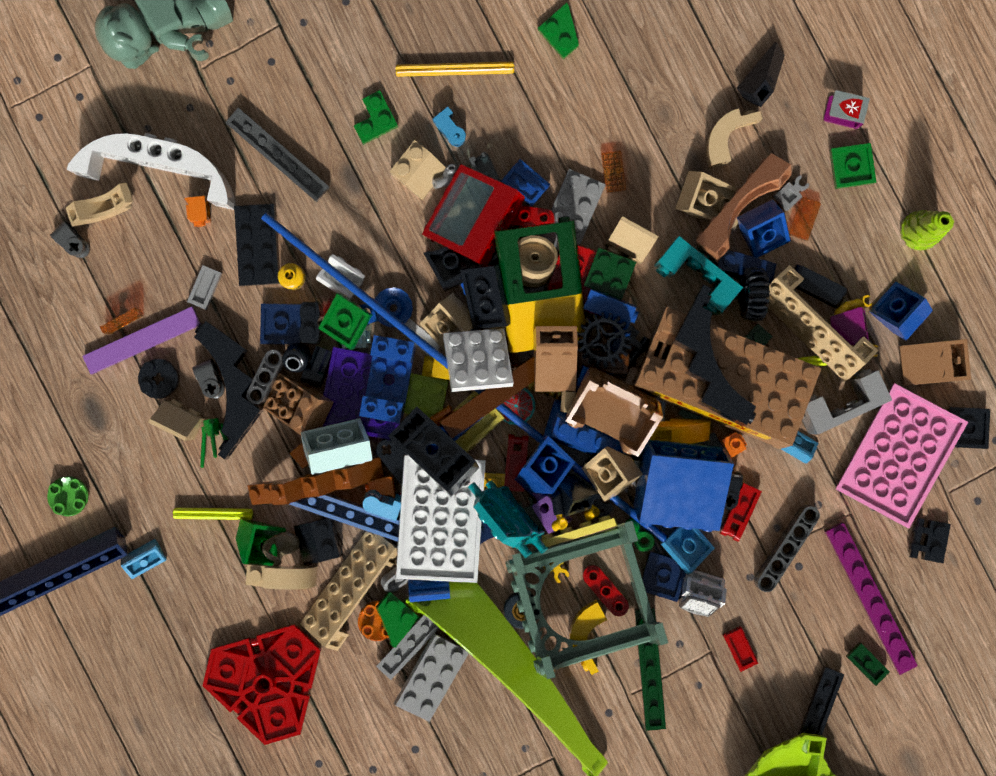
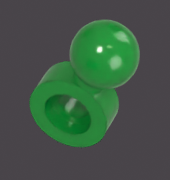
M633 518L626 520L625 522L633 521L638 541L634 542L635 547L643 552L652 549L654 536L649 531H641L640 524ZM646 537L648 543L643 544L641 538Z

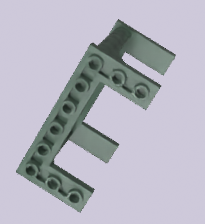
M633 521L619 524L612 529L547 547L548 549L542 554L539 550H535L527 558H524L520 553L507 556L508 561H505L508 573H512L514 579L511 581L512 589L519 596V600L516 601L520 613L523 612L525 620L522 621L525 633L529 632L531 639L528 641L529 649L536 656V660L533 661L535 670L546 679L555 677L554 672L562 667L646 642L656 645L668 643L663 623L654 621L632 547V542L638 541ZM620 545L643 624L584 641L570 640L556 633L546 622L540 605L542 585L548 574L565 561ZM539 566L540 569L545 566V572L541 574L535 567ZM529 572L535 573L539 577V582L532 585L526 581L525 575ZM526 587L535 589L536 594L534 597L529 595L531 592ZM535 609L539 610L538 615L534 614ZM545 627L547 634L541 639L542 631H540V628ZM554 636L557 640L556 646L548 651L545 648V642L549 637ZM561 642H565L568 645V647H562L563 650L559 651L561 647Z

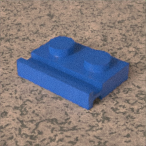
M521 159L501 180L503 184L517 189L525 196L524 202L530 207H533L551 185Z
M408 579L410 602L450 599L449 581Z

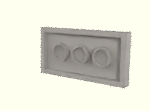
M569 169L551 211L555 215L556 221H558V217L570 216V219L575 221L577 244L580 245L606 184ZM556 232L540 235L548 239L555 246L557 252H559Z
M433 633L394 701L395 706L430 722L469 653L460 645Z

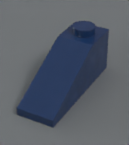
M727 251L718 262H715L718 268L729 275L741 277L745 268L759 267L764 268L767 272L769 283H772L774 279L776 263L756 257Z

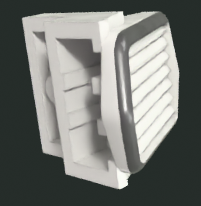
M694 570L689 575L686 574L679 607L696 615L710 617L725 605L727 590L724 588L725 579Z

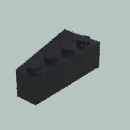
M447 247L424 252L444 292L463 282L460 270L480 266L473 260ZM497 250L488 265L498 263Z

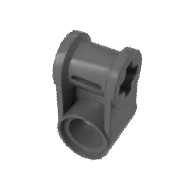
M64 220L50 234L51 238L68 254L78 258L88 256L90 252L89 244L67 221Z
M213 359L192 367L202 393L206 397L217 399L224 394L225 388ZM212 386H216L214 393L210 392L213 389Z

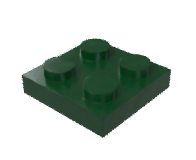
M598 247L584 286L622 300L637 261Z

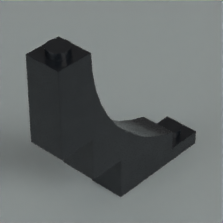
M703 285L672 343L694 354L685 373L707 384L698 404L743 427L753 422L756 416L754 412L756 406L744 399L731 387L717 365L710 337L712 312L702 307H706L712 297L709 295L711 288Z
M205 321L204 324L200 323L196 328L194 338L213 356L224 379L227 405L225 421L221 432L230 439L223 441L219 447L220 452L218 455L224 460H228L263 410L250 403L244 397L253 378L237 368V365L248 350Z

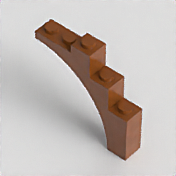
M372 457V461L326 471L321 474H306L281 480L252 483L247 486L252 505L272 503L273 505H285L307 497H320L335 490L352 489L381 478L384 474L380 458Z

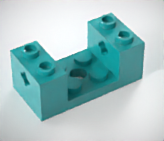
M678 236L655 263L656 272L664 278L666 276L670 278L687 261L686 265L695 272L698 270L703 274L702 278L706 282L715 284L709 292V295L712 297L707 306L703 308L711 311L712 315L723 313L743 287Z

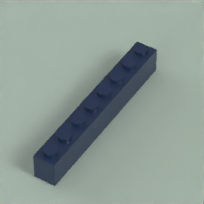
M113 527L0 581V616L127 556L125 537L116 527Z

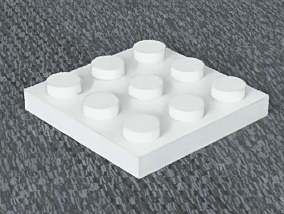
M504 328L443 334L452 392L513 387L514 382Z

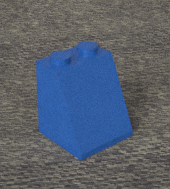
M546 435L514 480L527 492L553 494L575 461Z

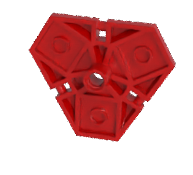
M296 624L258 634L253 639L248 637L211 649L202 686L230 713L234 710L239 715L237 719L264 745L294 737L302 733L310 699L309 690L313 687L322 649ZM259 645L260 651L255 653L254 646ZM260 679H267L270 683V686H262L260 683ZM295 686H302L301 691L295 690ZM242 700L248 705L245 709L239 705Z

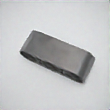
M270 350L265 354L246 394L250 403L263 404L266 401L278 373L283 368V353L281 351ZM276 353L279 356V362L273 365L270 358ZM264 372H269L271 376L267 383L262 380ZM255 390H260L262 393L259 401L253 398Z

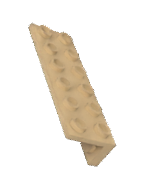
M789 265L769 286L770 299L768 308L843 381H847L879 350L864 336L852 347L794 291L804 278Z
M368 531L363 534L301 621V625L324 647L338 651L349 634L341 629V627L386 565L392 568L396 567L397 546L391 544L383 536Z

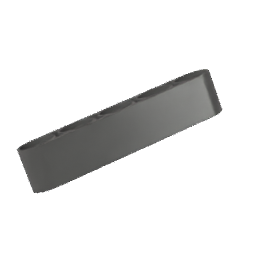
M803 505L792 518L755 575V586L761 591H772L780 581L819 521L820 512L816 507ZM811 509L813 515L810 519L806 520L805 512ZM797 526H800L802 529L799 536L794 535V529ZM786 543L791 545V550L788 553L783 552V546ZM775 560H779L780 567L773 570L772 563ZM764 577H768L769 584L762 587L761 580Z

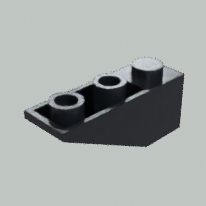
M777 42L773 43L737 87L745 101L762 107L774 92L785 55Z

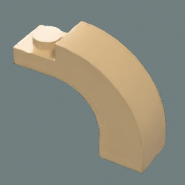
M738 108L724 115L716 123L706 142L705 151L708 168L725 165L731 161L728 149L730 133L735 129L759 123L762 120L761 111L754 113V110L743 112L741 116Z
M121 183L101 196L73 201L66 207L71 226L75 227L98 222L127 211L132 207V192L128 188L127 183Z
M247 564L245 585L287 590L312 588L316 586L318 566L302 564L295 566Z

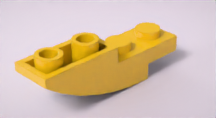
M670 419V421H661L650 437V440L688 444L709 440L711 421L703 419Z

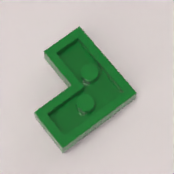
M380 90L362 99L371 116L354 125L363 145L398 128Z

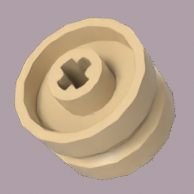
M534 235L524 237L518 242L523 286L537 288L545 285L550 280L558 260L557 250L544 237Z

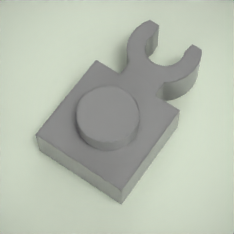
M801 175L795 178L792 184L790 182L786 183L773 196L786 211L803 197L799 192H803L809 187L808 183L804 186L799 185V180L802 178Z

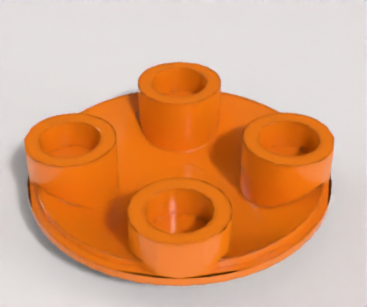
M372 601L366 604L358 616V628L361 634L372 641H382L389 638L376 609L380 601Z

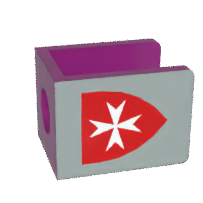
M836 90L834 95L828 98L823 121L858 129L864 124L870 98Z

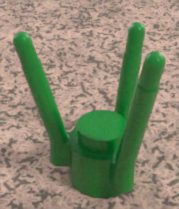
M219 418L203 421L204 427H201V468H204L206 436L211 438L214 458H217L215 436L219 435V431L223 440L228 441L227 436L221 432L223 424H220Z

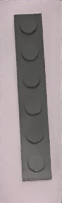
M237 108L225 122L314 201L318 202L330 188L241 109Z

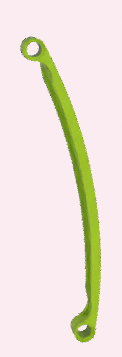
M449 581L450 599L410 602L409 597L406 599L407 605L412 610L428 617L509 689L580 761L582 770L588 776H599L608 764V761L591 743L551 679H546L536 672L533 662L536 658L478 583Z

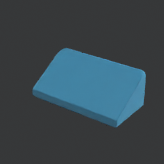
M798 431L793 446L782 448L781 450L806 464L813 458L819 443Z
M153 539L121 558V567L131 579H134L166 561L167 558L156 539Z

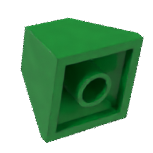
M240 519L235 539L241 562L243 564L272 566L274 561L269 560L263 553L264 542L279 533L286 532V528L259 521ZM272 544L268 552L277 557V548L275 544Z

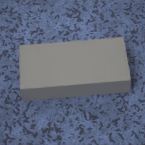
M202 265L187 302L207 310L223 273Z

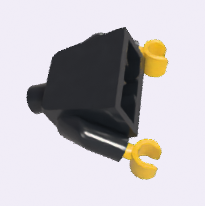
M575 475L564 477L555 492L548 494L552 502L553 513L557 520L552 522V529L554 531L563 530L568 526V521L562 517V514L567 517L585 511L584 516L587 521L599 516V509L593 506L598 493Z

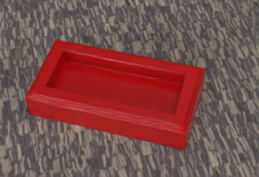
M741 626L722 634L740 672L759 664Z

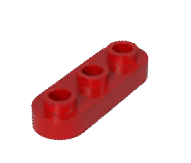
M520 206L510 226L526 227L554 223L556 218L549 209ZM524 213L528 214L526 219H522ZM543 216H548L545 222L541 221Z
M588 565L585 567L582 575L586 584L614 616L620 617L625 615L629 609V604L625 597L598 566ZM595 572L597 574L596 578L590 579V573ZM604 588H609L610 591L608 594L605 595L602 593V590ZM621 603L622 609H615L616 604Z

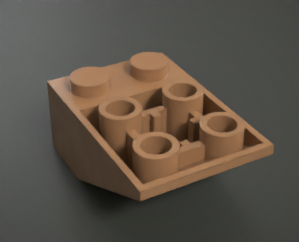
M536 326L533 331L535 392H576L577 326Z
M967 339L899 346L903 386L971 380Z
M278 373L263 409L301 435L300 432L322 427L334 402L318 391L282 373Z

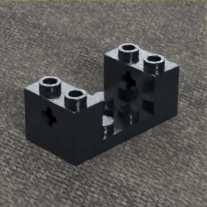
M418 407L388 436L405 455H408L450 497L479 469L477 462ZM435 444L438 446L436 454L430 455L427 453L429 445Z

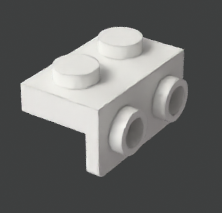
M332 254L329 257L328 263L359 288L362 286L365 275L359 269L351 267L339 256ZM324 269L316 277V280L350 300L355 295Z

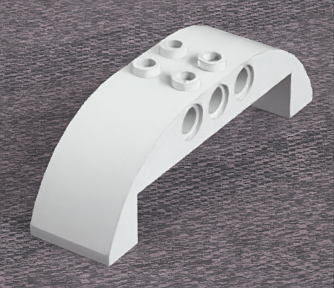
M145 133L144 136L135 134L104 136L83 147L72 158L67 167L68 171L79 177L99 181L104 158L206 179L211 181L207 197L210 203L232 210L236 206L231 186L223 173L199 152L176 143L177 140L165 137L164 140L157 139V136Z

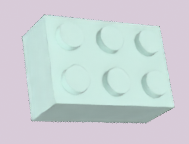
M360 418L300 432L304 453L312 475L372 461L370 441Z

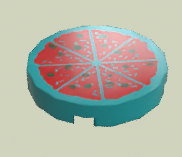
M526 388L503 403L525 422L532 417L535 411L534 397ZM498 410V412L505 418L503 420L504 422L510 425H516L513 421H511L508 417H506L503 413H501Z

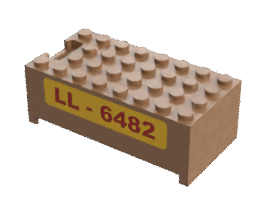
M666 307L658 316L632 386L658 400L768 443L777 449L793 446L822 368L710 324L711 345L719 369L731 387L744 399L756 406L754 410L756 416L753 422L742 427L698 404L707 384L685 373L694 354L672 343L687 314ZM660 341L663 342V346L657 358L653 355ZM668 344L671 348L666 360H662L663 352Z

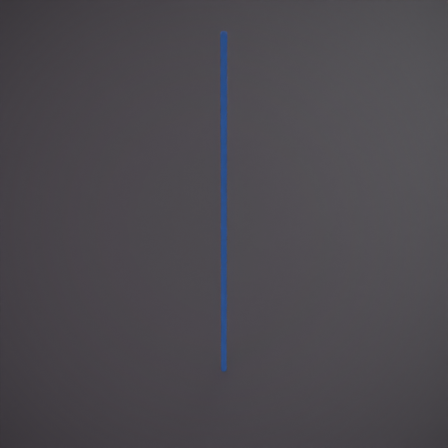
M268 213L262 216L261 219L448 369L447 359L444 355ZM479 389L474 391L480 394L486 389ZM502 403L496 408L537 442H542L544 439L543 435ZM575 462L571 469L594 487L582 467ZM617 495L609 499L639 523L635 509ZM639 523L661 542L668 537L654 525L646 526Z

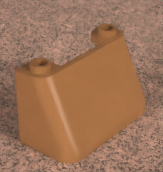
M589 367L565 419L573 428L583 427L585 424L619 440L622 446L621 449L626 454L639 456L661 422L663 413L661 403L653 396L597 368Z

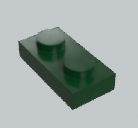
M860 642L846 655L875 686L890 673Z

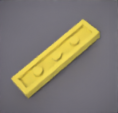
M610 515L598 518L599 522L591 524V521L579 524L580 528L572 530V527L560 530L561 534L553 536V533L542 535L541 541L546 547H550L617 526L618 523L616 517L611 518Z

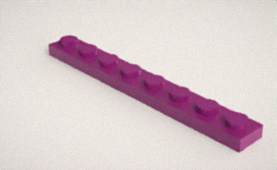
M841 522L824 531L897 673L902 675L917 667L918 665L845 524Z

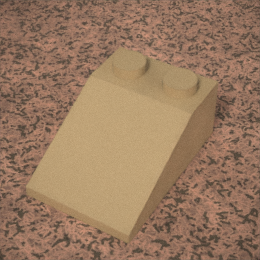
M688 171L675 209L710 223L711 219L715 216L717 217L721 212L723 205L734 197V193L738 188L704 172ZM736 218V220H735V222H734V224H733V227H732V229H731L732 231H735V229H736V227H737V224H738L737 218Z
M622 216L608 239L606 246L609 247L608 251L616 254L620 253L641 264L659 236Z

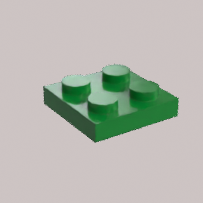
M871 143L831 148L829 150L835 189L877 183Z
M337 293L318 329L352 350L355 348L373 314L344 295Z

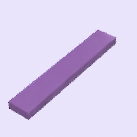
M190 307L82 357L90 374H95L198 327L200 321L194 307Z

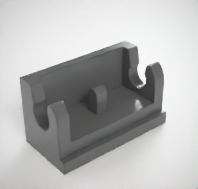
M482 152L478 157L469 158L473 170L501 182L488 153ZM479 181L486 197L489 198L494 187Z

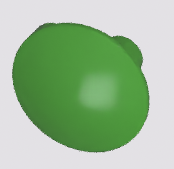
M71 476L57 479L48 488L47 499L49 506L55 514L61 516H74L80 513L88 502V490L85 484Z

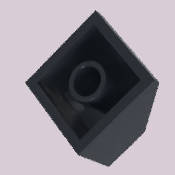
M326 517L294 526L295 534L300 541L299 549L303 565L319 563L339 558L343 555L333 519Z

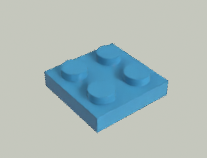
M677 527L661 544L687 575L691 574L715 549L701 531L694 528L686 530L682 527Z

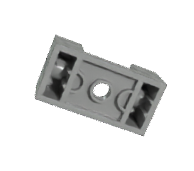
M863 369L854 374L855 377L850 379L858 401L856 399L847 403L846 408H836L829 411L823 396L811 395L802 419L808 434L818 435L892 401L879 370Z

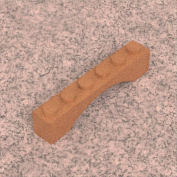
M772 153L766 159L764 158L760 162L758 169L748 176L746 183L736 190L734 197L723 205L717 217L715 216L711 219L705 231H701L696 238L698 251L713 261L718 262L730 248L731 229L740 212L758 197L779 190L792 175L791 164Z

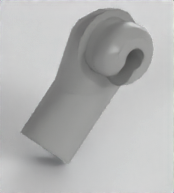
M449 164L445 168L442 177L432 180L433 187L437 189L449 186L457 166Z

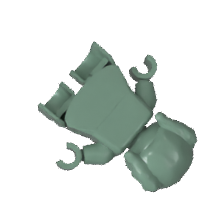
M134 0L139 10L127 3L117 6H105L96 18L95 35L106 55L115 61L121 62L126 68L136 69L144 64L152 54L159 51V46L152 44L151 32L158 43L164 44L167 48L179 51H186L188 49L193 59L204 61L209 57L208 52L204 49L201 51L194 50L197 44H202V35L197 34L189 38L184 34L217 30L233 22L225 0Z

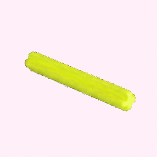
M174 508L173 518L251 520L253 518V510L239 508Z

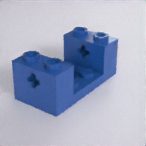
M374 335L370 354L372 362L366 395L362 398L359 416L395 423L403 421L416 343ZM387 374H392L395 378V382L390 386L386 385L383 380Z

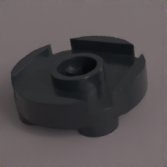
M152 359L149 362H145L138 374V384L141 392L155 399H163L176 391L180 382L178 370L170 361L164 359ZM157 373L164 377V380L160 381L159 385L154 380V376H157Z

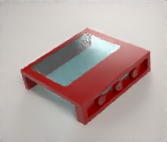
M460 164L458 170L453 175L452 181L445 189L442 199L435 207L429 222L425 225L422 235L432 242L435 241L473 260L480 266H487L496 251L494 231L509 228L525 196L517 189Z

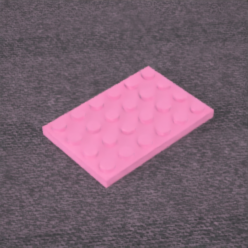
M894 383L889 390L892 401L881 405L835 489L909 529L968 422Z

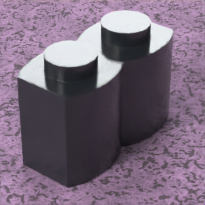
M303 302L300 307V318L302 321L299 330L300 340L305 344H320L323 332L318 327L323 318L322 306L317 302Z

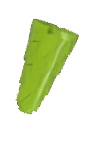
M918 210L912 212L905 217L901 224V238L905 240L906 245L911 249L918 251L930 249L953 228L954 220L951 214L946 211Z

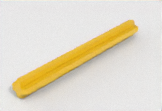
M514 62L396 65L395 73L398 77L514 73Z

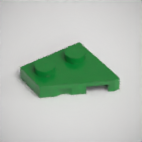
M566 3L538 27L539 33L563 60L579 47L569 5Z
M387 592L376 606L377 612L382 619L383 627L390 639V644L396 648L420 617L391 592Z

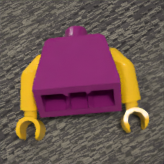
M869 295L844 302L835 310L834 316L830 317V326L852 347L863 336L869 341L865 308L870 307L872 303L866 304L864 301L865 298L870 297Z

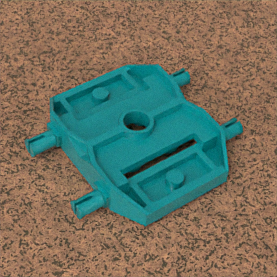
M493 480L486 484L488 489L481 491L475 482L469 485L468 488L476 498L473 508L477 511L479 519L489 526L491 534L496 539L500 540L503 544L518 549L524 558H527L532 553L527 548V544L532 543V545H535L541 554L548 549L540 540L545 532L537 527L519 505L508 486L498 488Z

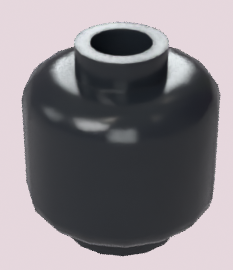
M302 343L290 344L282 356L284 367L291 372L303 371L310 361V350Z

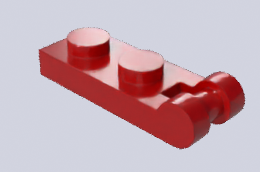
M508 434L504 486H508L510 491L524 492V488L514 479L526 464L529 436L514 437V434ZM514 445H522L521 451H514Z
M742 483L738 504L729 511L719 533L721 535H728L732 537V540L740 541L762 491ZM733 522L738 524L736 530L730 528Z

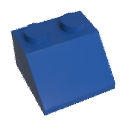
M773 199L737 217L741 234L753 257L758 258L790 242L785 214Z
M895 282L869 312L892 333L907 340L933 310L925 297Z

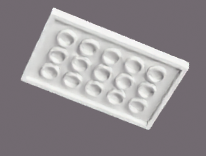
M404 455L396 579L477 583L482 521L479 519L477 511L473 508L476 499L475 495L468 487L475 482L481 491H484L485 460H475L479 469L450 497L408 455Z

